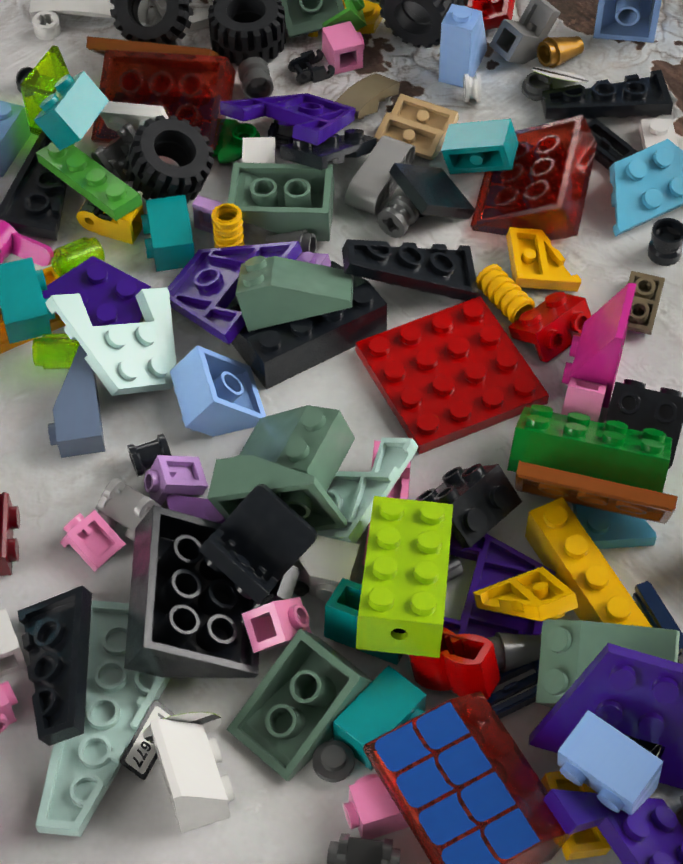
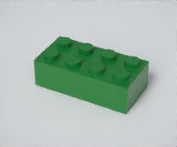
M535 404L531 405V408L524 406L515 427L508 471L516 472L519 461L663 493L672 447V438L666 437V433L663 431L645 428L642 432L628 429V425L620 421L608 420L605 423L591 421L588 415L571 412L567 416L553 413L552 408L544 405Z

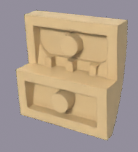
M400 93L391 113L386 112L374 137L377 138V142L385 135L415 146V155L433 160L441 151L448 125L457 123L459 114L457 111Z

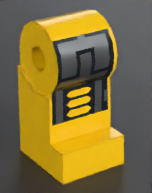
M86 199L76 218L82 227L91 232L133 245L143 229L141 214H144L143 205L115 221Z

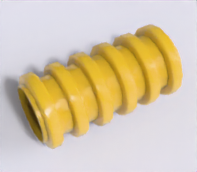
M230 203L216 206L211 214L214 247L244 246L241 209Z
M489 265L478 274L476 278L478 289L482 290V293L495 304L497 309L501 310L505 317H508L511 323L517 321L525 311L534 309L535 302L515 284L513 279L508 277L506 272L502 271L499 265Z

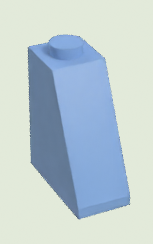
M451 4L441 23L438 82L463 88L464 74L474 77L487 51V40L482 11L467 6Z

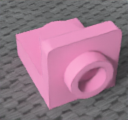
M93 510L86 517L81 513L75 516L64 526L63 529L67 534L60 542L64 548L71 545L94 572L126 544L96 510Z

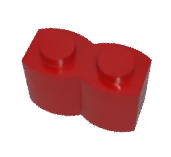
M443 627L440 658L409 655L415 681L427 689L437 691L452 690L458 696L466 699L487 700L500 681L494 644L489 639L479 635L455 634Z

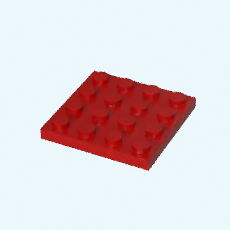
M481 296L355 342L357 355L407 436L413 438L417 443L418 454L518 416L522 413L524 406L531 408V405L548 404L549 394Z

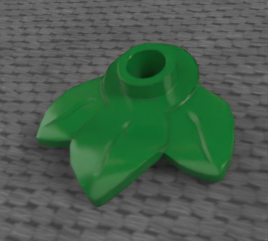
M233 119L210 122V124L214 125L222 124L216 144L212 146L214 151L212 157L218 156L219 163H232L241 159L243 138L260 137L256 127L249 123H239Z

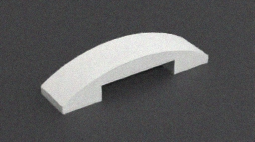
M31 0L29 14L35 15L41 11H52L58 17L60 14L113 18L111 17L110 10L114 9V5L110 3V0ZM141 0L138 7V18L142 25L147 23L149 0Z

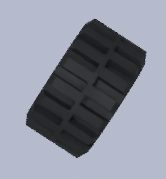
M110 0V3L114 5V9L110 10L111 17L116 19L113 24L116 29L122 32L121 35L129 41L176 45L175 40L177 38L183 39L186 35L183 32L185 27L190 29L192 23L188 20L189 16H193V9L189 6L192 0H166L167 7L163 19L150 27L143 26L139 21L138 7L141 0Z
M214 0L213 5L209 7L208 20L211 48L220 54L226 63H236V66H239L241 62L250 57H260L268 63V59H275L278 53L283 51L284 44H286L285 10L280 0Z
M380 0L379 6L382 8L380 15L385 19V26L391 28L392 34L395 37L399 36L402 38V42L406 44L410 42L418 48L421 45L425 48H431L433 44L435 46L440 44L441 23L451 4L463 6L464 0Z
M163 115L156 116L155 121L150 118L144 122L143 126L140 125L134 135L124 162V169L127 170L126 178L128 181H133L132 188L137 192L141 191L143 193L142 197L146 200H149V198L156 199L186 195L187 203L189 199L194 200L201 191L214 163L212 158L214 154L213 147L208 146L210 140L207 136L200 134L202 130L199 127H192L189 125L190 121L186 119L179 121L177 116L171 115L168 119H165ZM158 156L168 157L178 163L180 167L169 165Z

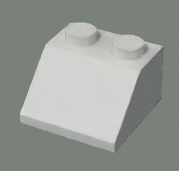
M158 718L149 721L157 757L181 834L230 818L228 801L234 800L235 796L228 774L220 776L216 766L217 763L222 762L216 738L207 739L203 724Z

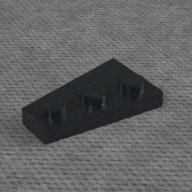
M348 129L344 131V135L334 134L318 146L293 139L292 144L280 145V159L323 170L328 168V162L340 164L345 162V158H357L371 153L377 144V138L364 135V131L360 129Z

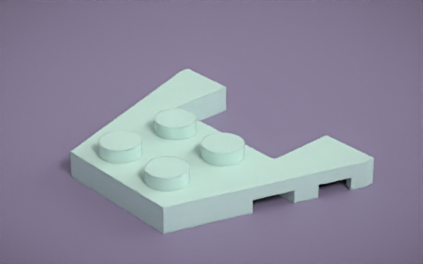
M167 287L141 289L135 296L145 319V322L92 326L80 293L51 295L45 304L51 314L57 312L66 326L63 330L70 340H77L87 353L84 359L112 396L166 390L174 387L170 370L176 366L170 294Z
M382 438L370 472L338 471L327 490V494L348 520L347 527L316 531L317 535L357 543L371 521L374 496H388L417 452L418 445L413 438Z

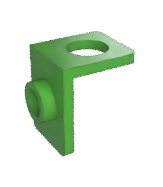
M344 0L346 9L325 21L322 26L327 27L336 25L341 21H351L356 31L367 25L362 10L365 8L363 0Z

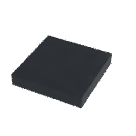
M394 163L389 171L390 175L422 215L470 219L475 211V208L442 168Z

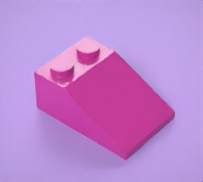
M628 283L586 320L581 336H573L569 356L575 357L574 362H566L562 377V383L569 384L572 377L606 385L607 388L602 404L604 408L609 407L622 356L637 285L634 283Z

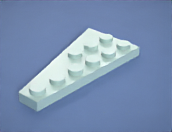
M92 600L84 734L53 745L35 825L38 833L81 837L121 767L120 760L155 700H159L171 677H159L124 669L129 603Z

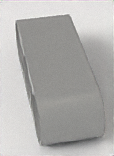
M385 135L382 136L349 183L345 194V204L377 216L398 187L397 182L389 173L394 163L412 165L415 156V146Z

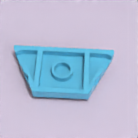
M669 139L614 162L609 167L610 183L613 186L611 204L612 207H615L616 224L613 226L615 237L683 206V150Z

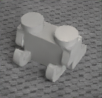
M115 478L106 486L95 509L98 510V514L111 528L114 529L117 523L126 527L127 531L124 535L134 541L135 528L153 505L159 507L161 505Z

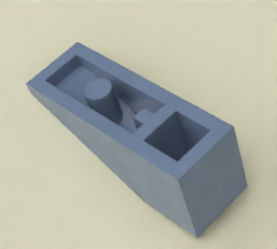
M81 345L77 349L53 407L54 423L48 424L51 446L58 445L61 458L105 452L96 374L84 359L87 353Z

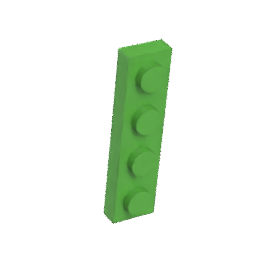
M51 142L36 152L38 162L115 221L143 205L141 195L73 144L59 150Z

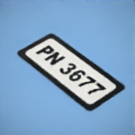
M157 700L153 701L120 759V763L142 780L146 779L158 758L154 742L144 739L143 731L150 725L149 721L175 715Z

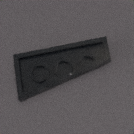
M661 70L651 71L650 77L640 79L637 74L625 76L624 82L612 84L608 79L596 81V84L586 89L579 84L542 91L541 98L545 119L557 121L567 118H626L628 116L645 115L657 117L659 115H671L673 102Z
M41 131L0 204V220L9 223L18 233L57 241L67 184L38 162L36 152L52 142Z
M347 239L342 248L345 274L463 301L476 298L479 294L470 246L460 245L457 250H448L445 244H433L430 249L417 248L416 243L403 242L400 247H391L387 241Z
M83 585L17 611L19 622L25 628V634L22 635L23 648L29 652L30 665L27 666L28 678L34 683L35 687L32 702L38 739L48 746L84 734L92 593Z

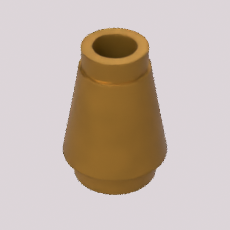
M579 36L547 37L543 42L539 43L537 57L543 66L555 68L581 54L584 50V44Z

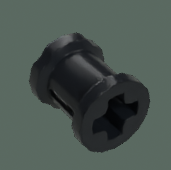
M164 434L157 435L156 440L139 446L134 444L127 445L137 477L142 476L145 470L151 468L157 455L172 456Z

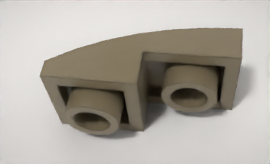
M375 73L356 82L335 102L356 108L355 120L364 119V116L378 112L379 102L385 101L388 97L398 95L400 82Z
M631 271L628 283L637 285L627 330L651 335L665 278Z

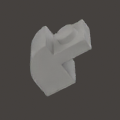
M530 0L519 22L503 19L489 46L508 62L525 64L537 57L539 43L548 37L561 12L546 0Z

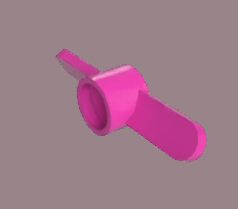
M0 220V263L11 253L23 259L32 257L33 263L43 267L53 263L54 252L51 247L19 234L9 223Z

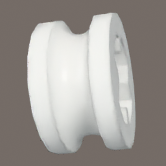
M41 11L33 16L32 24L37 38L52 40L60 35L61 27L56 13Z
M464 74V102H469L470 99L481 102L480 74H476L475 77Z

